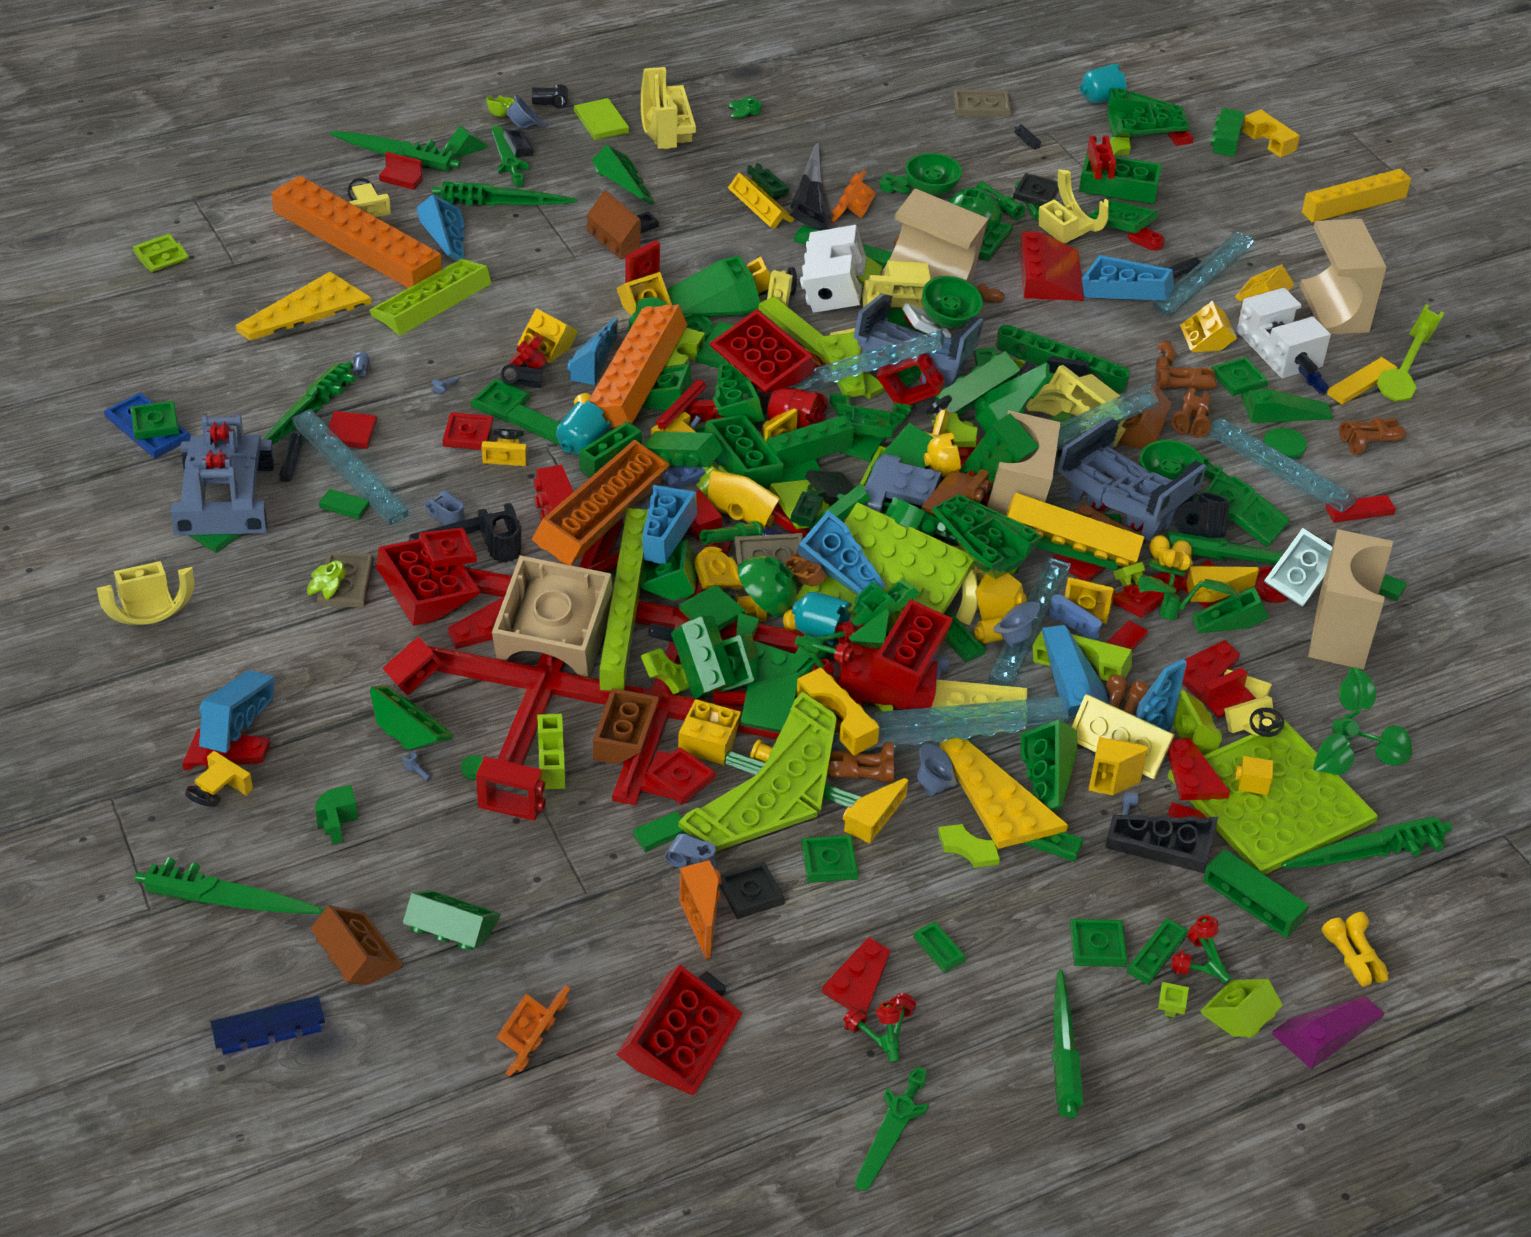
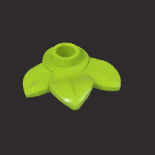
M336 560L316 568L311 574L313 579L308 584L307 595L311 596L322 591L323 596L328 600L340 586V581L346 575L343 563Z

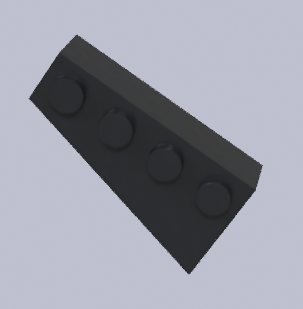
M1113 815L1105 848L1205 873L1218 817H1209L1208 819L1197 818V816L1170 818V816Z

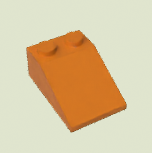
M710 860L680 868L679 902L705 959L711 958L718 901L721 900L718 885L721 884V876L718 869L714 870Z

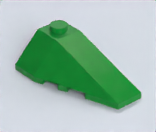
M607 144L591 160L596 166L594 168L600 176H606L651 205L655 203L648 189L642 185L644 181L637 175L638 170L627 155Z
M729 362L720 364L717 375L718 383L715 386L716 395L713 398L718 414L724 417L745 414L752 424L764 420L760 400L751 381Z
M1044 363L989 391L984 397H980L975 404V418L985 433L992 424L1007 416L1008 410L1018 413L1024 412L1027 400L1029 398L1034 399L1049 379L1048 363Z

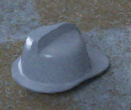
M515 94V102L507 110V115L513 123L521 128H527L535 123L543 128H547L546 123L529 108L519 95Z
M1036 602L1019 604L1011 609L994 626V631L1001 633L1003 639L1008 642L1011 648H1016L1032 636V621L1038 615L1040 605Z
M923 744L919 749L921 765L917 772V779L924 786L927 795L933 796L935 793L943 792L947 787H954L957 782L950 758L942 749L934 744Z

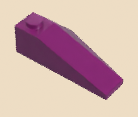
M1363 996L1292 1017L1273 1030L1272 1035L1312 1070L1381 1019L1385 1013L1367 997Z

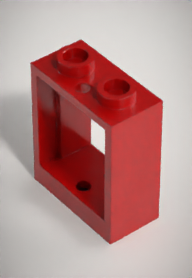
M924 349L881 364L876 375L893 402L908 405L940 394L945 383L943 375L938 372L932 358L927 355ZM918 365L928 383L907 390L896 372Z
M484 756L476 773L478 808L535 821L539 812H543L546 805V798L543 797L546 782L542 780V770ZM496 783L527 790L528 797L496 790Z

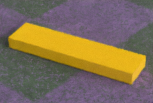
M1380 357L1330 387L1327 395L1343 405L1375 386L1382 371L1395 369L1397 366Z

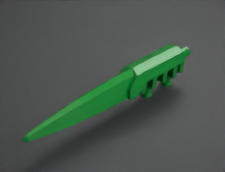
M330 131V135L373 152L383 155L386 152L422 160V167L449 173L452 167L458 169L461 167V161L455 160L454 152L451 151L453 147L450 144H446L441 151H438V148L434 146L435 142L432 140H428L424 147H421L420 143L417 142L413 147L411 142L404 140L402 142L367 134Z
M444 181L442 187H432V194L441 195V199L451 204L454 202V199L459 200V204H463L465 200V204L471 206L473 201H478V205L484 203L487 206H495V204L553 205L575 203L578 201L573 197L530 190L494 187L483 183Z
M348 361L345 364L335 363L306 389V394L282 416L263 440H272V445L298 427L315 411L318 412L322 409V403L330 402L329 397H335L337 394L342 395L344 393L342 386L355 383L357 380L356 375H353L351 370L354 365Z
M1171 531L1167 532L1165 536L1170 543V549L1175 542L1185 540L1191 546V555L1223 561L1225 558L1276 565L1284 554L1264 548L1228 542V539L1207 538Z
M1433 816L1386 826L1382 831L1344 840L1295 857L1282 863V867H1312L1354 861L1378 855L1383 857L1388 856L1391 849L1397 855L1401 853L1402 848L1406 852H1411L1414 857H1417L1421 854L1424 843L1429 847H1433L1436 852H1440L1444 849L1443 842L1446 832L1452 831V824L1450 822L1441 823L1438 818Z
M169 857L166 858L160 868H158L157 864L152 863L148 873L137 871L135 874V882L145 883L147 893L199 904L212 903L243 909L283 913L321 914L324 911L320 907L284 895L222 881L216 877H205L204 873L199 872L200 865L194 862L190 864L185 873H180V869L174 867L176 861Z
M1060 969L1057 973L1055 986L1054 1050L1051 1054L1052 1062H1055V1094H1057L1056 1104H1058V1113L1062 1117L1073 1119L1077 1116L1081 1106H1083L1079 1051L1075 1050L1069 997L1064 973Z

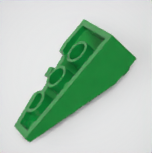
M690 364L663 368L664 372L660 373L641 408L666 411L692 385Z
M1271 389L1249 390L1241 393V398L1251 423L1333 420V414L1326 402Z
M1058 719L1021 733L1020 755L1028 769L1026 774L1033 785V796L1051 811L1062 808L1077 755V730Z

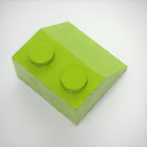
M1181 690L1173 721V726L1179 738H1190L1202 755L1219 749V745L1222 742V733L1220 729L1216 728L1211 713L1206 710L1203 702L1185 690Z
M1269 979L1231 980L1200 1011L1203 1016L1231 1036L1251 1038L1260 1032V1028L1266 1022L1275 1017V1013L1283 1004Z

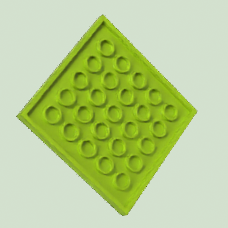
M858 502L844 522L856 543L862 548L863 554L886 585L883 589L885 593L902 578L920 592L913 599L914 601L944 614L975 565L966 552L912 527L906 528L896 523L895 519ZM828 575L817 586L811 587L804 584L796 596L795 602L800 601L809 592L823 593L850 602L852 606L847 608V612L851 613L850 619L856 615L853 612V607L855 606V597L857 595ZM905 606L891 614L895 623Z
M1285 720L1282 732L1276 736L1264 737L1251 734L1203 755L1230 791L1229 799L1189 800L1206 818L1218 817L1216 831L1245 863L1259 870L1263 875L1281 868L1282 863L1325 847L1376 823L1378 815L1339 775L1313 770L1317 755L1316 751ZM1243 756L1273 761L1272 782L1268 795L1238 791L1239 780L1234 779L1237 765L1241 766ZM1169 770L1168 778L1176 786L1172 770Z

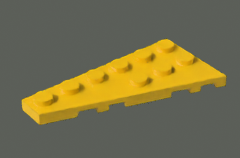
M328 272L236 324V331L248 340H254L274 334L275 329L282 327L290 329L294 327L295 323L303 321L304 324L333 316L335 311L342 309L350 311L355 309V305L362 303L365 306L370 305L372 301L371 297L334 273Z

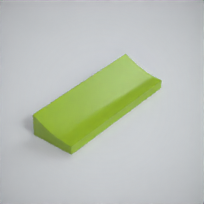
M461 258L370 309L371 317L383 322L401 336L491 285L488 267Z

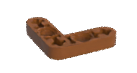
M797 551L784 562L785 566L792 571L797 582L811 587L823 582L827 576L820 564L806 560Z

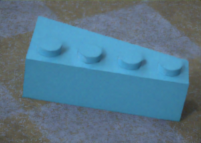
M1099 255L1082 278L1084 298L1166 301L1174 290L1173 269Z
M657 485L653 486V495L651 496L650 508H648L647 513L648 518L642 535L644 560L666 564L697 516L696 492Z
M248 670L202 700L199 709L201 714L199 746L227 753L230 749L229 743L237 741L241 737V732L239 731L243 727L248 728L252 724L254 716H259L273 700L275 676Z

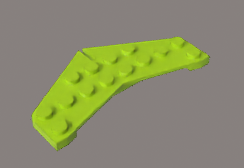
M802 692L795 699L789 716L764 767L754 777L700 809L697 807L688 812L679 821L678 827L693 838L712 843L715 846V850L719 851L817 817L818 812H821L836 726L835 714Z

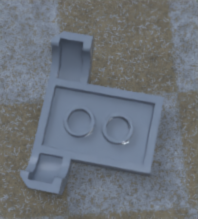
M884 454L877 459L865 486L871 499L864 506L881 513L885 497L890 499L896 497L907 503L922 506L937 488L941 479V472L903 464L902 457Z

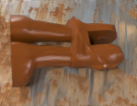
M1158 356L1155 379L1157 380L1156 385L1160 389L1188 387V390L1191 388L1214 390L1216 388L1214 369L1207 367L1174 368L1169 366L1167 357Z
M1191 388L1184 393L1182 410L1173 414L1171 425L1176 432L1186 435L1189 430L1191 416H1195L1191 427V436L1199 438L1205 436L1211 430V421L1208 418L1211 394L1204 391L1202 397L1195 396L1196 389Z
M1374 418L1370 422L1349 420L1341 422L1339 436L1343 442L1349 441V449L1353 455H1360L1365 451L1367 443L1399 441L1406 436V430L1398 426L1399 423L1396 418Z
M1111 675L1106 682V690L1110 696L1109 704L1116 708H1120L1128 688L1127 680L1121 675ZM1142 681L1132 683L1123 711L1134 715L1138 703L1150 688L1147 683Z
M894 742L884 743L881 752L877 754L858 753L853 755L850 751H831L827 777L836 779H859V777L878 780L883 783H894Z

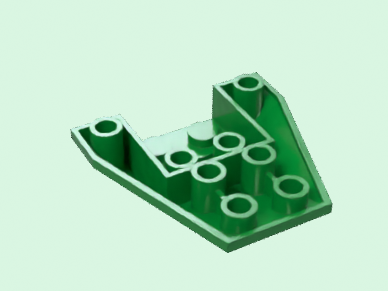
M1122 88L1109 89L1107 119L1113 137H1126L1131 140L1188 131L1190 128L1182 106Z
M740 255L722 259L667 289L672 305H679L683 315H743L754 312L758 309L760 303L754 278Z
M961 494L947 499L932 509L933 513L976 566L995 580L1019 567L1042 539L1031 527Z

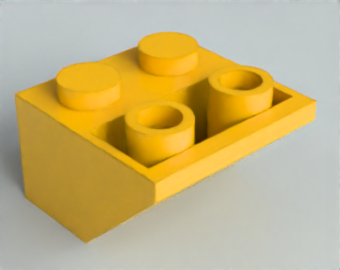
M1213 301L1180 325L1192 352L1221 351L1237 339L1227 314Z
M536 308L517 345L519 346L524 340H529L538 332L544 339L538 348L545 353L544 356L547 358V362L551 363L571 348L579 331Z
M695 699L679 731L678 748L681 747L693 757L725 765V756L733 748L741 712Z
M1099 736L1088 791L1113 796L1139 784L1148 746Z

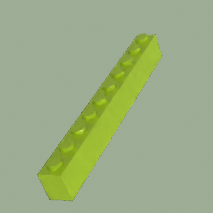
M627 508L600 665V690L611 691L612 688L624 690L645 562L642 535L648 518L647 509Z

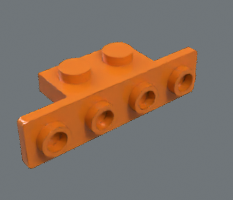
M863 170L860 174L855 173L851 178V183L846 187L844 194L838 201L839 204L832 211L834 216L831 222L834 223L843 214L846 207L859 218L866 213L876 195V192L871 187L862 182L867 171Z
M565 985L557 993L547 1009L528 994H525L496 1036L497 1039L517 1053V1056L505 1072L509 1077L516 1070L521 1072L529 1062L528 1053L530 1050L534 1052L543 1040L540 1036L543 1030L547 1032L556 1020L553 1016L556 1010L560 1012L568 1002L569 998L566 995L570 990L569 986Z

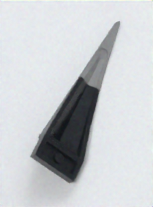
M817 143L814 146L791 203L790 216L813 229L822 231L828 228L829 214L823 195L819 144Z

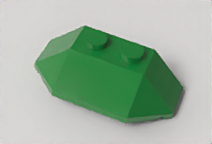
M388 685L371 686L370 695L377 725L383 728L388 736L394 737L401 742L402 747L407 750H415L452 740L454 735L448 728L412 701L396 693Z

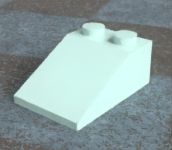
M1302 528L1264 582L1303 607L1323 583L1332 546Z

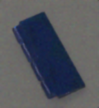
M314 996L212 1020L210 1023L216 1049L222 1048L223 1055L242 1051V1042L247 1043L248 1049L270 1044L268 1036L274 1035L276 1043L297 1038V1029H301L302 1036L322 1032L320 1024L325 1023L319 996Z

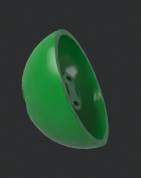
M923 153L908 160L905 172L908 183L913 190L918 189L939 198L949 194L956 188L962 176V167L955 159L947 155Z
M966 188L954 194L949 200V203L988 218L986 230L994 227L1001 220L1002 213L998 201L991 193L984 189Z
M954 276L935 277L925 284L922 291V305L926 315L936 325L947 329H957L968 324L967 321L972 316H978L983 305L982 296L977 288L968 281Z
M1158 440L1149 443L1141 450L1139 465L1149 473L1154 472L1174 480L1193 461L1196 460L1204 464V459L1195 448L1186 443L1175 440Z
M755 556L739 564L738 576L740 582L758 606L767 613L780 618L784 616L787 610L792 609L797 596V584L792 571L782 561L770 556Z

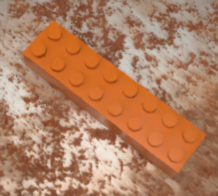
M667 304L661 307L648 306L642 308L588 400L604 412L602 416L606 422H610V428L618 427L626 421L632 424L687 327L679 305Z

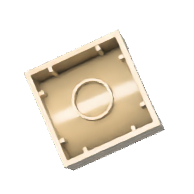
M914 189L895 214L894 220L901 222L902 227L889 261L928 263L930 279L939 276H954L971 283L988 218ZM886 266L882 271V276L885 275Z
M1362 219L1315 221L1314 230L1331 262V266L1317 276L1301 279L1300 287L1315 319L1330 334L1370 332L1387 267Z
M1008 410L1007 415L1010 413L1038 444L1039 448L1027 461L1020 463L999 462L987 504L988 508L1006 515L1011 496L1015 493L1042 502L1046 501L1053 478L1060 422Z
M1337 529L1319 594L1308 657L1364 670L1384 603V596L1378 594L1393 541Z
M519 556L492 631L496 659L508 661L510 655L516 652L536 651L564 661L574 669L577 675L590 677L608 624L613 595L611 573Z

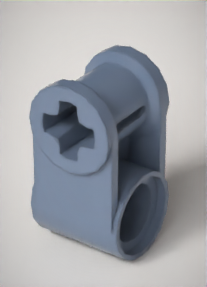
M446 490L441 491L439 496L434 499L425 501V508L428 514L444 525L465 520L463 503Z
M678 834L665 855L668 863L677 868L710 860L714 870L716 868V862L713 859L716 853L715 846L710 842L702 841L686 834Z

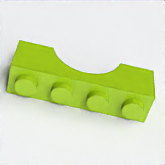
M1041 630L1033 643V662L1051 666ZM1071 634L1089 663L1097 669L1101 680L1107 681L1108 677L1114 674L1126 678L1132 668V649Z

